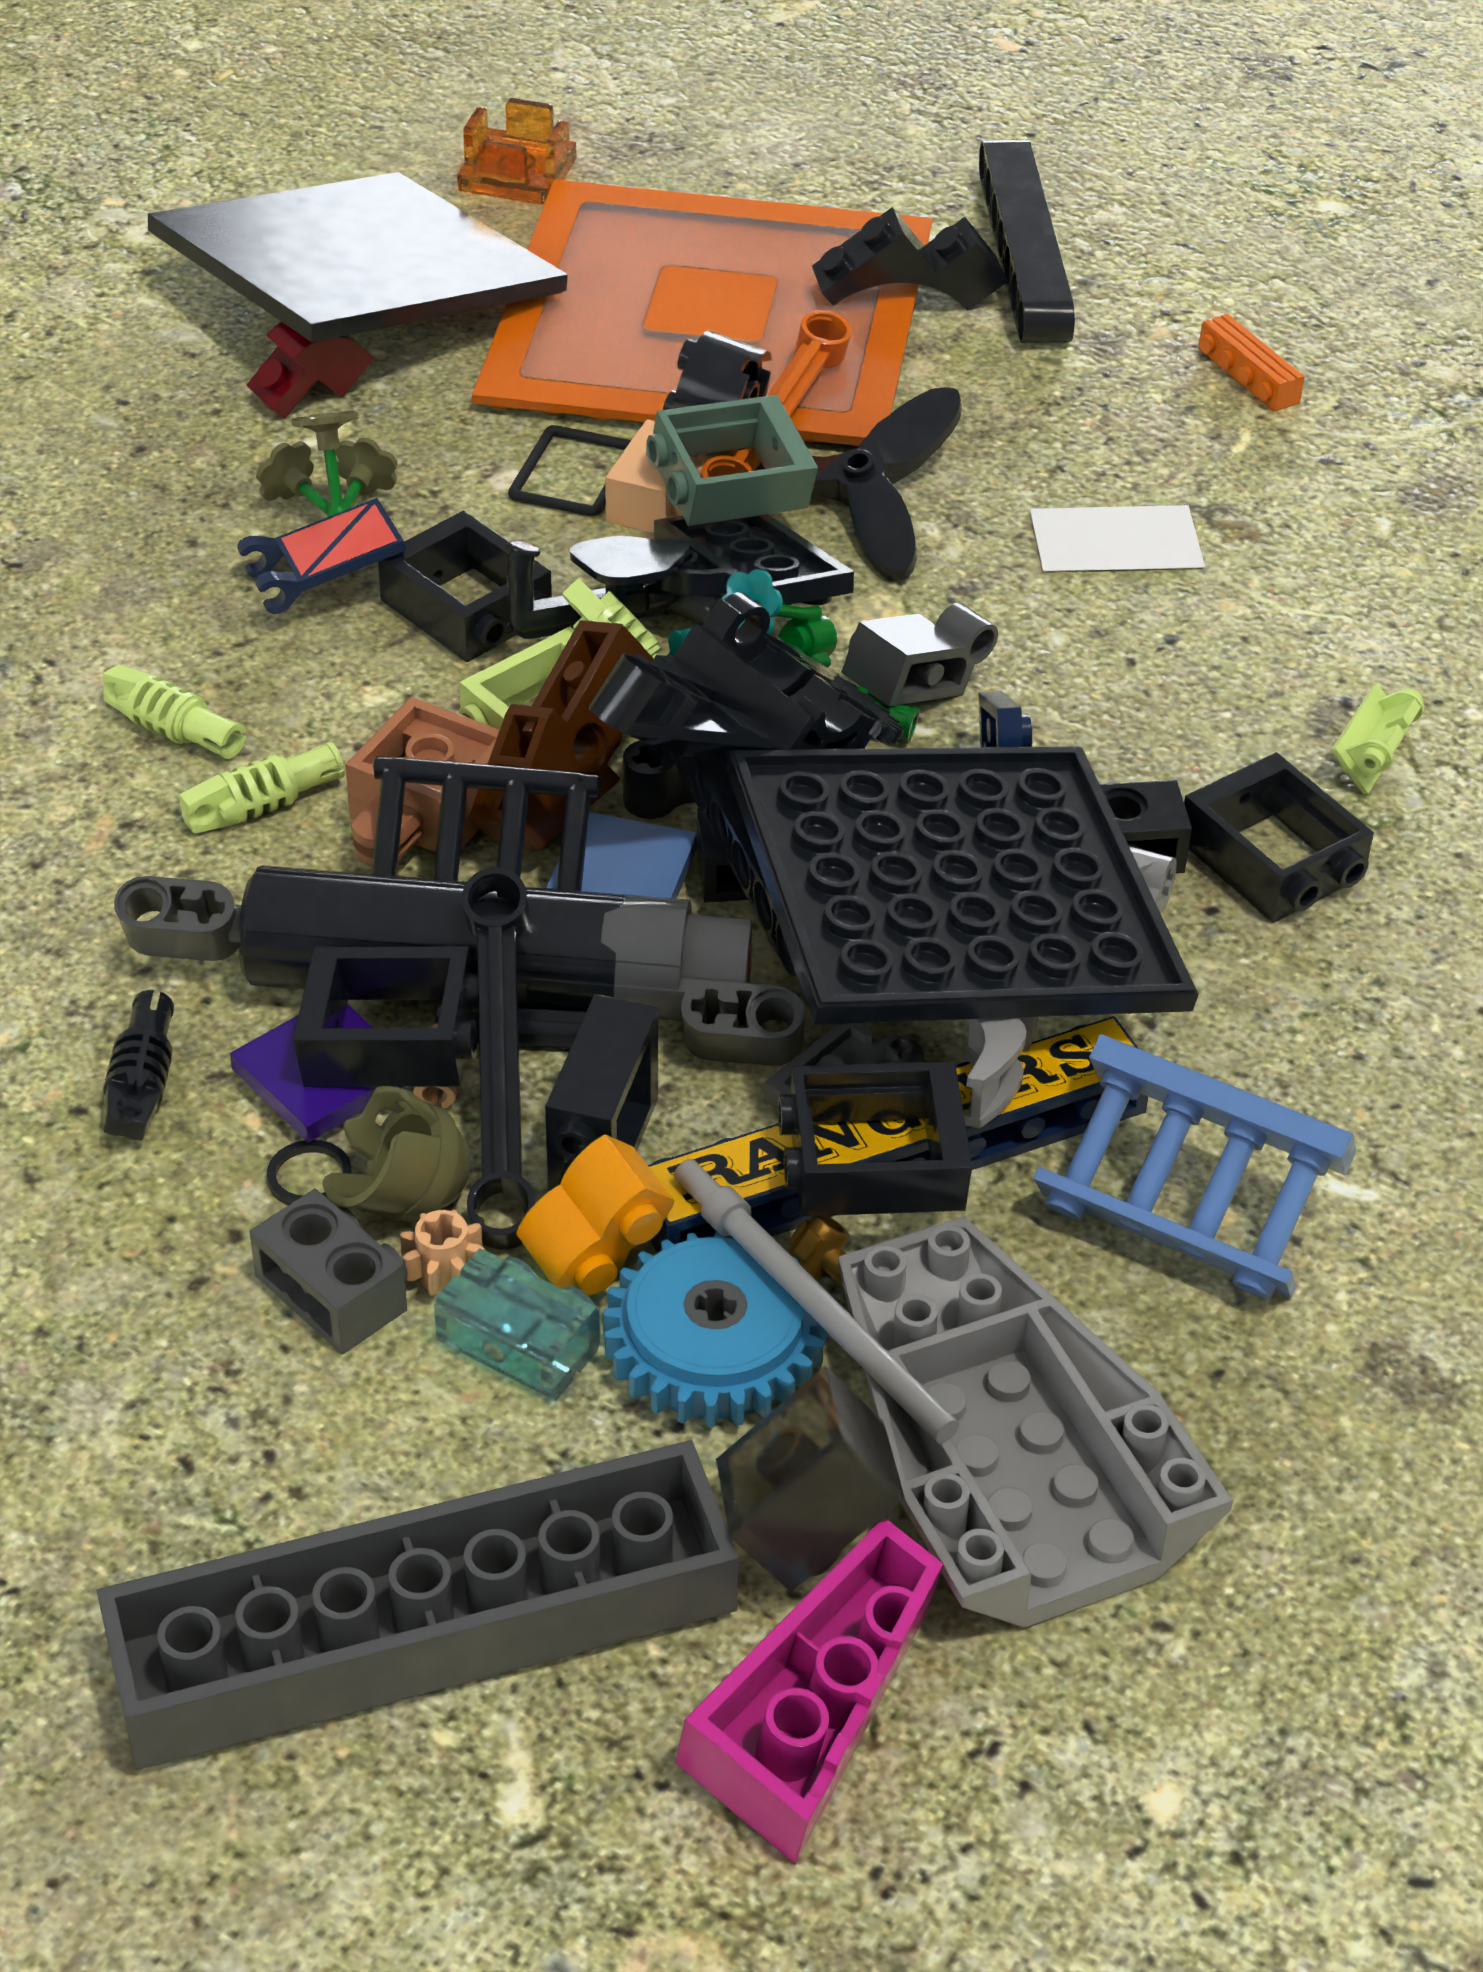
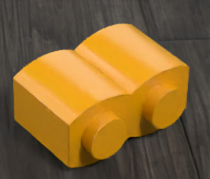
M605 1134L588 1145L574 1159L565 1172L560 1185L550 1190L532 1206L521 1221L516 1235L556 1290L586 1300L592 1295L604 1291L615 1281L618 1271L624 1264L631 1249L651 1240L660 1231L663 1221L672 1209L675 1200L633 1146Z

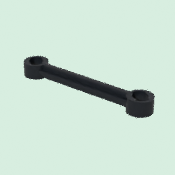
M488 868L477 872L466 882L461 897L467 927L477 937L482 1178L472 1186L468 1194L467 1210L470 1223H479L481 1225L482 1243L494 1249L506 1250L523 1244L516 1235L523 1218L511 1227L498 1229L485 1225L484 1219L478 1215V1212L485 1200L498 1193H503L504 1199L517 1202L522 1207L525 1215L536 1203L532 1187L522 1177L516 937L528 925L530 908L526 887L520 877L507 869ZM490 892H497V897L510 900L516 907V910L511 915L500 920H486L472 911L478 899Z

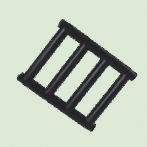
M375 757L373 761L374 778L381 779L371 874L396 876L405 785L406 783L442 786L433 879L458 881L467 788L504 791L496 868L507 869L518 877H521L529 793L566 796L557 889L582 891L590 798H597L598 791L601 788V777L599 775L403 757Z

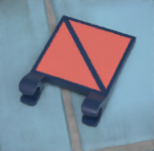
M378 498L276 538L248 536L237 544V549L241 556H247L254 551L262 553L258 561L245 565L248 575L257 578L255 584L258 590L265 592L272 587L280 588V592L276 597L266 599L263 602L266 611L271 614H279L286 611L303 591L407 550L403 538ZM284 557L292 573L271 570Z

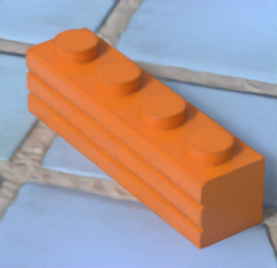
M1228 313L1221 315V317L1212 318V320L1203 321L1198 349L1274 412L1300 403L1305 377L1302 373Z

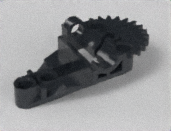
M741 592L731 594L725 599L719 598L703 625L700 626L694 623L674 656L656 655L653 661L649 662L641 654L632 656L622 653L589 705L591 712L619 732L675 754L694 758L717 753H725L728 756L729 751L865 749L872 737L877 740L882 739L888 744L891 742L895 744L904 729L899 724V720L889 715L890 712L875 703L876 700L859 691L858 686L841 678L835 670L823 666L815 657L807 656L797 646L793 644L788 645L773 633L770 635L768 633L770 625L769 612L746 593Z

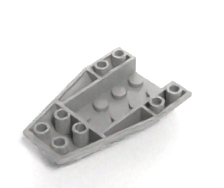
M965 1216L838 1256V1268L850 1315L959 1422L958 1430L952 1438L944 1443H937L865 1371L895 1494L929 1552L943 1563L941 1572L961 1607L1024 1628L1158 1580L1231 1511L1233 1500L1161 1394Z

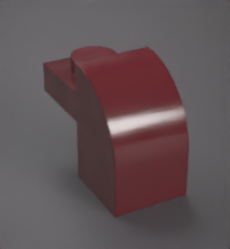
M280 322L266 335L278 347L260 366L246 386L271 410L283 419H286L317 379L343 398L375 357L350 335L311 342L283 322Z

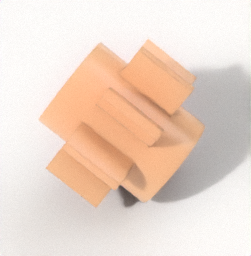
M436 1210L427 1214L422 1213L420 1214V1220L416 1224L415 1232L405 1231L400 1234L401 1253L408 1273L405 1280L415 1281L419 1279L421 1285L429 1291V1295H445L457 1291L464 1292L466 1291V1284L470 1279V1272H485V1248L482 1247L481 1225L476 1223L467 1226L465 1219L457 1213V1210Z

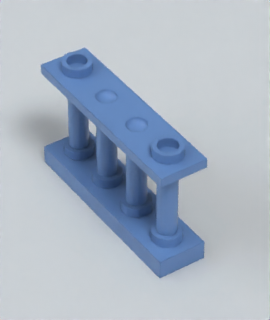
M1100 1034L1089 1058L1097 1076L1102 1078L1100 1085L1105 1089L1065 1176L1040 1166L1038 1167L1033 1179L1042 1195L1047 1197L1044 1204L1053 1211L1081 1221L1084 1214L1087 1213L1235 1275L1232 1281L1235 1286L1257 1297L1270 1300L1273 1292L1292 1298L1297 1287L1293 1272L1279 1266V1261L1317 1176H1325L1328 1169L1346 1176L1356 1154L1353 1133ZM1139 1094H1143L1163 1102L1162 1110L1166 1112V1115L1128 1199L1124 1202L1090 1188V1184L1129 1100H1137ZM1201 1118L1225 1127L1224 1135L1229 1139L1191 1224L1187 1228L1151 1212L1191 1124L1199 1125ZM1265 1143L1288 1152L1287 1160L1292 1163V1166L1255 1249L1250 1254L1214 1238L1253 1151L1262 1150Z

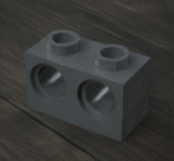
M316 1188L249 1231L255 1276L342 1355L407 1311L405 1278H407L408 1273L399 1253L389 1244L383 1243L380 1245L362 1229L359 1221L348 1208L335 1206Z

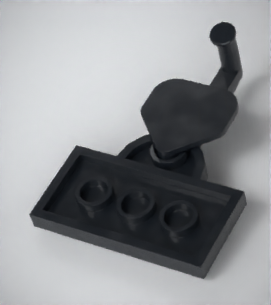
M769 514L687 526L682 515L654 520V539L611 536L579 542L570 548V560L596 581L605 584V588L591 591L599 599L610 591L637 619L657 615L668 608L681 595L706 596L727 594V581L732 574L736 572L749 574L755 569L767 571L771 575L773 588L780 592L783 600L782 604L785 605L797 603L824 605L830 603L834 596L854 593L853 570ZM509 541L506 547L510 550L507 565V585L511 629L516 635L524 639H535L554 635L568 627L573 628V625L581 616L564 599L563 595L534 600L533 567L535 557H538L541 553L540 549L526 542ZM656 581V583L644 585V582Z

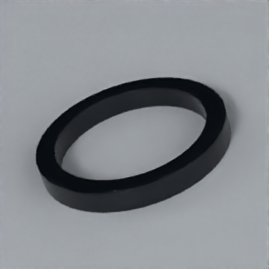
M303 1140L289 1144L279 1150L268 1165L267 1179L270 1191L280 1202L290 1205L302 1197V1195L288 1192L281 1187L276 1179L278 1170L287 1160L303 1153H321L334 1158L342 1167L343 1173L352 1174L351 1163L347 1154L338 1146L322 1140H312L309 1143ZM323 1192L322 1194L328 1199L326 1193Z

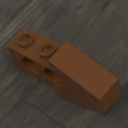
M580 620L532 706L511 704L508 708L487 765L599 775L601 777V788L598 791L597 798H590V806L593 805L620 780V777L607 764L614 751L618 748L624 734L599 719L590 711L589 705L622 653L632 656L641 654L649 662H652L654 658L623 624ZM478 789L468 818L496 845H499L504 791ZM529 793L523 849L539 851L562 831L566 796Z

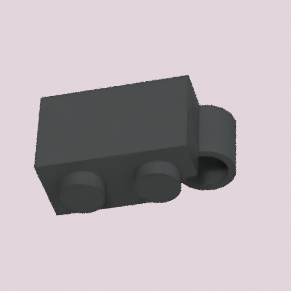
M958 602L946 608L939 616L936 624L920 614L859 621L856 631L850 638L849 651L841 673L859 686L867 689L869 693L888 706L963 695L974 665L986 659L994 649L998 639V629L963 603Z

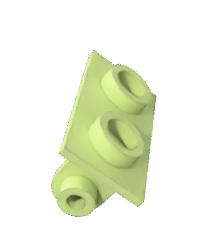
M1374 684L1332 747L1331 751L1338 759L1342 770L1351 777L1363 795L1370 792L1381 772L1389 768L1393 761V753L1410 728V724L1418 720L1423 714V698L1417 690L1407 688L1386 696L1379 684Z

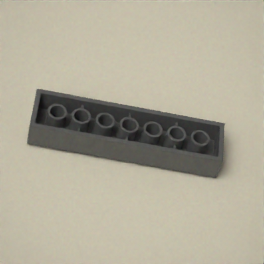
M688 1440L99 1588L96 1591L135 1769L140 1770L737 1611L739 1557L693 1440Z

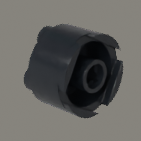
M710 330L704 332L698 341L690 338L686 339L677 361V368L682 370L677 390L669 392L663 410L766 396L771 371L762 369V362L772 360L771 353Z

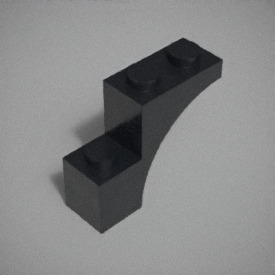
M893 207L881 216L870 219L859 232L841 245L826 251L821 259L812 265L821 292L832 305L867 288L892 283H911L940 290L953 297L968 311L1008 282L997 256L966 217L954 225L941 230L932 241L924 246Z

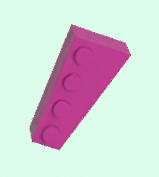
M885 1517L865 1535L684 1720L675 1763L795 1865L929 1610L943 1567L941 1561Z

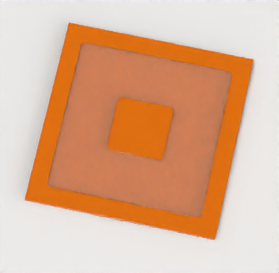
M554 179L527 250L568 274L567 291L506 304L473 390L472 403L491 405L498 409L519 408L537 410L551 415L564 413L592 416L598 420L619 419L645 422L646 419L655 421L656 413L663 410L669 392L677 390L682 370L677 368V361L684 342L688 338L698 341L701 335L708 330L771 353L772 360L762 362V369L771 371L767 396L796 353L795 344L804 315L815 310H826L839 314L851 326L852 333L846 355L841 364L821 369L790 418L801 438L806 443L819 441L846 444L858 448L876 424L892 413L920 284L892 283L879 285L854 293L835 305H832L822 294L812 265L819 261L826 251L841 245L859 232L866 222L874 217L881 216L883 213ZM899 215L924 246L929 243L933 218Z

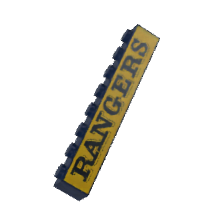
M1115 1016L1087 1025H1078L1068 1031L1034 1041L1028 1052H1021L1017 1059L1022 1063L1024 1070L1023 1081L1015 1097L997 1117L982 1128L966 1126L972 1170L1085 1132L1105 1089L1100 1085L1102 1078L1097 1076L1089 1058L1099 1035L1103 1034L1138 1048ZM969 1061L956 1065L964 1116L971 1106L972 1087L966 1086L967 1077L973 1068ZM1139 1094L1137 1100H1129L1120 1121L1146 1113L1148 1096ZM924 1119L813 1123L818 1164L930 1161ZM776 1123L775 1125L734 1138L722 1139L712 1145L675 1157L659 1159L648 1165L675 1200L672 1209L663 1221L660 1231L650 1240L656 1252L659 1253L661 1251V1241L667 1239L673 1244L687 1241L689 1233H695L698 1238L714 1237L716 1230L702 1217V1206L674 1179L677 1167L688 1159H694L721 1187H732L751 1206L750 1216L771 1236L797 1229L804 1219L811 1220L814 1216L801 1217L798 1189H786L784 1149L785 1147H793L792 1136H780L779 1126ZM731 1235L725 1236V1238L734 1239Z

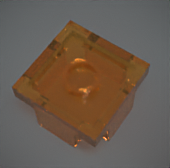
M510 98L505 105L506 130L488 128L487 108L477 107L463 129L464 164L457 174L458 191L544 205L553 180H564L577 159L576 141L569 140V122L558 120L554 126L553 106L549 103Z

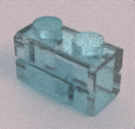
M480 1248L461 1268L459 1277L455 1275L436 1296L434 1303L436 1340L554 1401H557L572 1383L575 1373H580L593 1358L600 1345V1308L594 1305L587 1294L572 1286H565L561 1289L537 1277L532 1268L518 1258L507 1257L503 1260Z

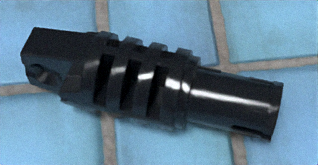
M154 990L141 991L135 996L128 1029L119 1034L114 1042L103 1087L104 1133L113 1136H124L139 1141L143 1140L157 1108L163 1100L172 1060V1046L167 1038L170 1020L174 1014V1003L168 995L160 992L156 1010H151L150 1005Z

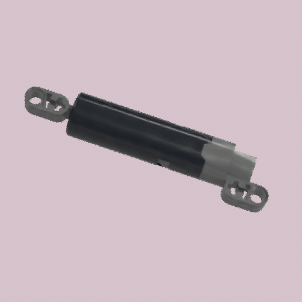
M261 865L256 868V871L246 883L242 905L235 904L231 892L222 884L216 882L153 876L136 877L125 882L118 889L114 898V909L130 947L136 952L148 956L217 961L232 956L239 949L241 972L250 985L304 990L314 947L469 946L473 973H478L477 937L467 927L461 900L462 891L466 884L465 881ZM526 887L530 918L525 930L516 937L518 1007L587 1011L594 994L659 1007V1019L682 1021L684 1044L689 1052L701 1059L775 1066L790 1062L801 1052L804 1043V1008L798 995L789 988L750 983L753 951L752 920L692 915L691 900ZM490 892L478 899L472 911L486 920H500L511 915L516 910V907L510 900L497 897V892ZM147 912H160L155 918L148 921H137L141 915ZM708 1017H715V1023L706 1024V1019ZM739 1018L746 1019V1028H739ZM769 1020H780L790 1025L781 1032H770L761 1027L763 1023Z

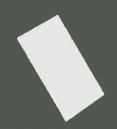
M1189 505L1030 509L1043 572L1205 568Z

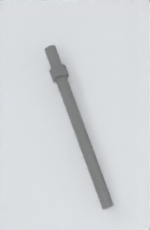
M694 1159L685 1160L677 1167L674 1179L702 1206V1217L720 1235H731L937 1443H944L953 1437L958 1430L959 1422L750 1216L751 1206L732 1187H721Z

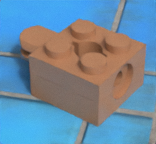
M411 696L345 764L350 819L354 820L351 823V831L353 836V853L356 858L363 864L372 867L381 779L374 778L373 761L375 757H403L488 764L500 729ZM406 783L398 861L414 844L436 853L442 786ZM467 788L461 849L480 829L468 818L478 789Z

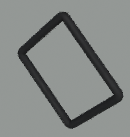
M558 425L548 426L508 491L509 497L515 501L588 516L600 514L606 505L605 485L593 505L520 490L553 436L626 449L631 440Z

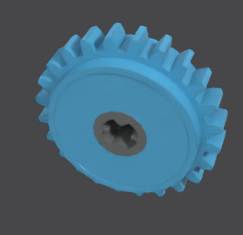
M717 1231L714 1237L698 1238L695 1233H689L687 1241L673 1244L668 1239L661 1241V1251L654 1256L644 1251L639 1253L638 1271L623 1267L620 1271V1287L609 1288L608 1308L603 1309L606 1359H613V1376L615 1379H629V1396L636 1399L648 1394L651 1397L652 1412L658 1414L665 1408L677 1412V1422L685 1423L690 1417L704 1419L706 1427H714L717 1419L731 1418L735 1425L738 1426L743 1425L745 1415L757 1412L763 1418L771 1416V1403L775 1400H779L787 1405H791L794 1402L795 1385L809 1388L812 1384L813 1368H821L823 1363L824 1345H826L827 1332L735 1239L725 1238V1236L720 1235Z

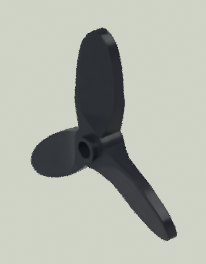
M933 388L909 400L877 423L856 449L826 457L812 456L818 466L812 495L830 498L850 507L856 539L866 558L885 578L894 581L908 579L914 571L917 561V547L911 517L901 495L893 484L920 468L942 446L957 426L961 418L962 404L959 391L955 388ZM761 462L756 470L765 469Z

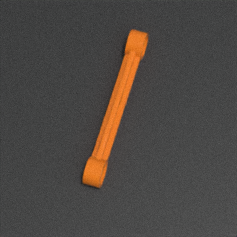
M826 310L811 311L802 318L795 344L796 353L767 395H778L789 417H791L821 369L838 366L844 361L852 333L848 321L839 314ZM753 447L730 450L727 456H715L708 459L702 467L700 477L708 478L755 471L761 461Z

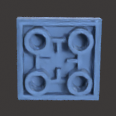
M589 812L582 891L677 899L697 850V832ZM559 860L546 888L557 889Z

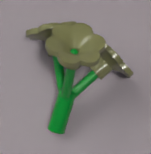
M358 412L322 413L292 418L291 420L294 427H304L316 432L318 451H324L331 502L326 500L311 486L312 480L309 477L313 472L314 464L310 460V447L302 441L296 442L292 446L287 443L277 445L272 450L270 459L258 468L256 478L261 483L259 493L265 500L272 501L278 497L289 499L294 495H304L329 517L350 509L358 493H373L377 489H392L397 481L394 471L398 463L393 454L380 450L379 445L369 438H359L355 443L347 440L339 443L338 429L343 424L358 419ZM339 475L340 477L346 479V484L348 486V489L343 499L341 494Z

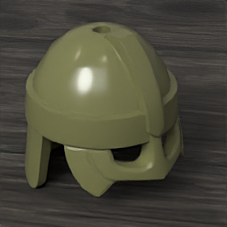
M378 1086L372 1093L361 1115L344 1122V1131L349 1143L359 1154L368 1158L366 1175L331 1173L325 1176L322 1182L328 1199L337 1206L379 1213L384 1217L404 1222H418L420 1214H427L446 1208L460 1195L467 1184L470 1174V1151L454 1119L446 1110L423 1101L403 1088ZM391 1110L392 1112L381 1126L375 1122L380 1111Z

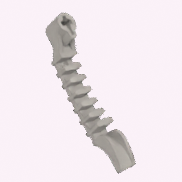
M1129 846L1161 913L1168 903L1174 885L1177 866L1176 858ZM1038 1017L968 1019L969 1039L965 1059L973 1065V1068L967 1077L966 1086L972 1087L971 1106L964 1116L965 1126L982 1128L997 1117L1015 1097L1022 1085L1024 1072L1022 1063L1017 1058L1022 1051H1029L1037 1031Z

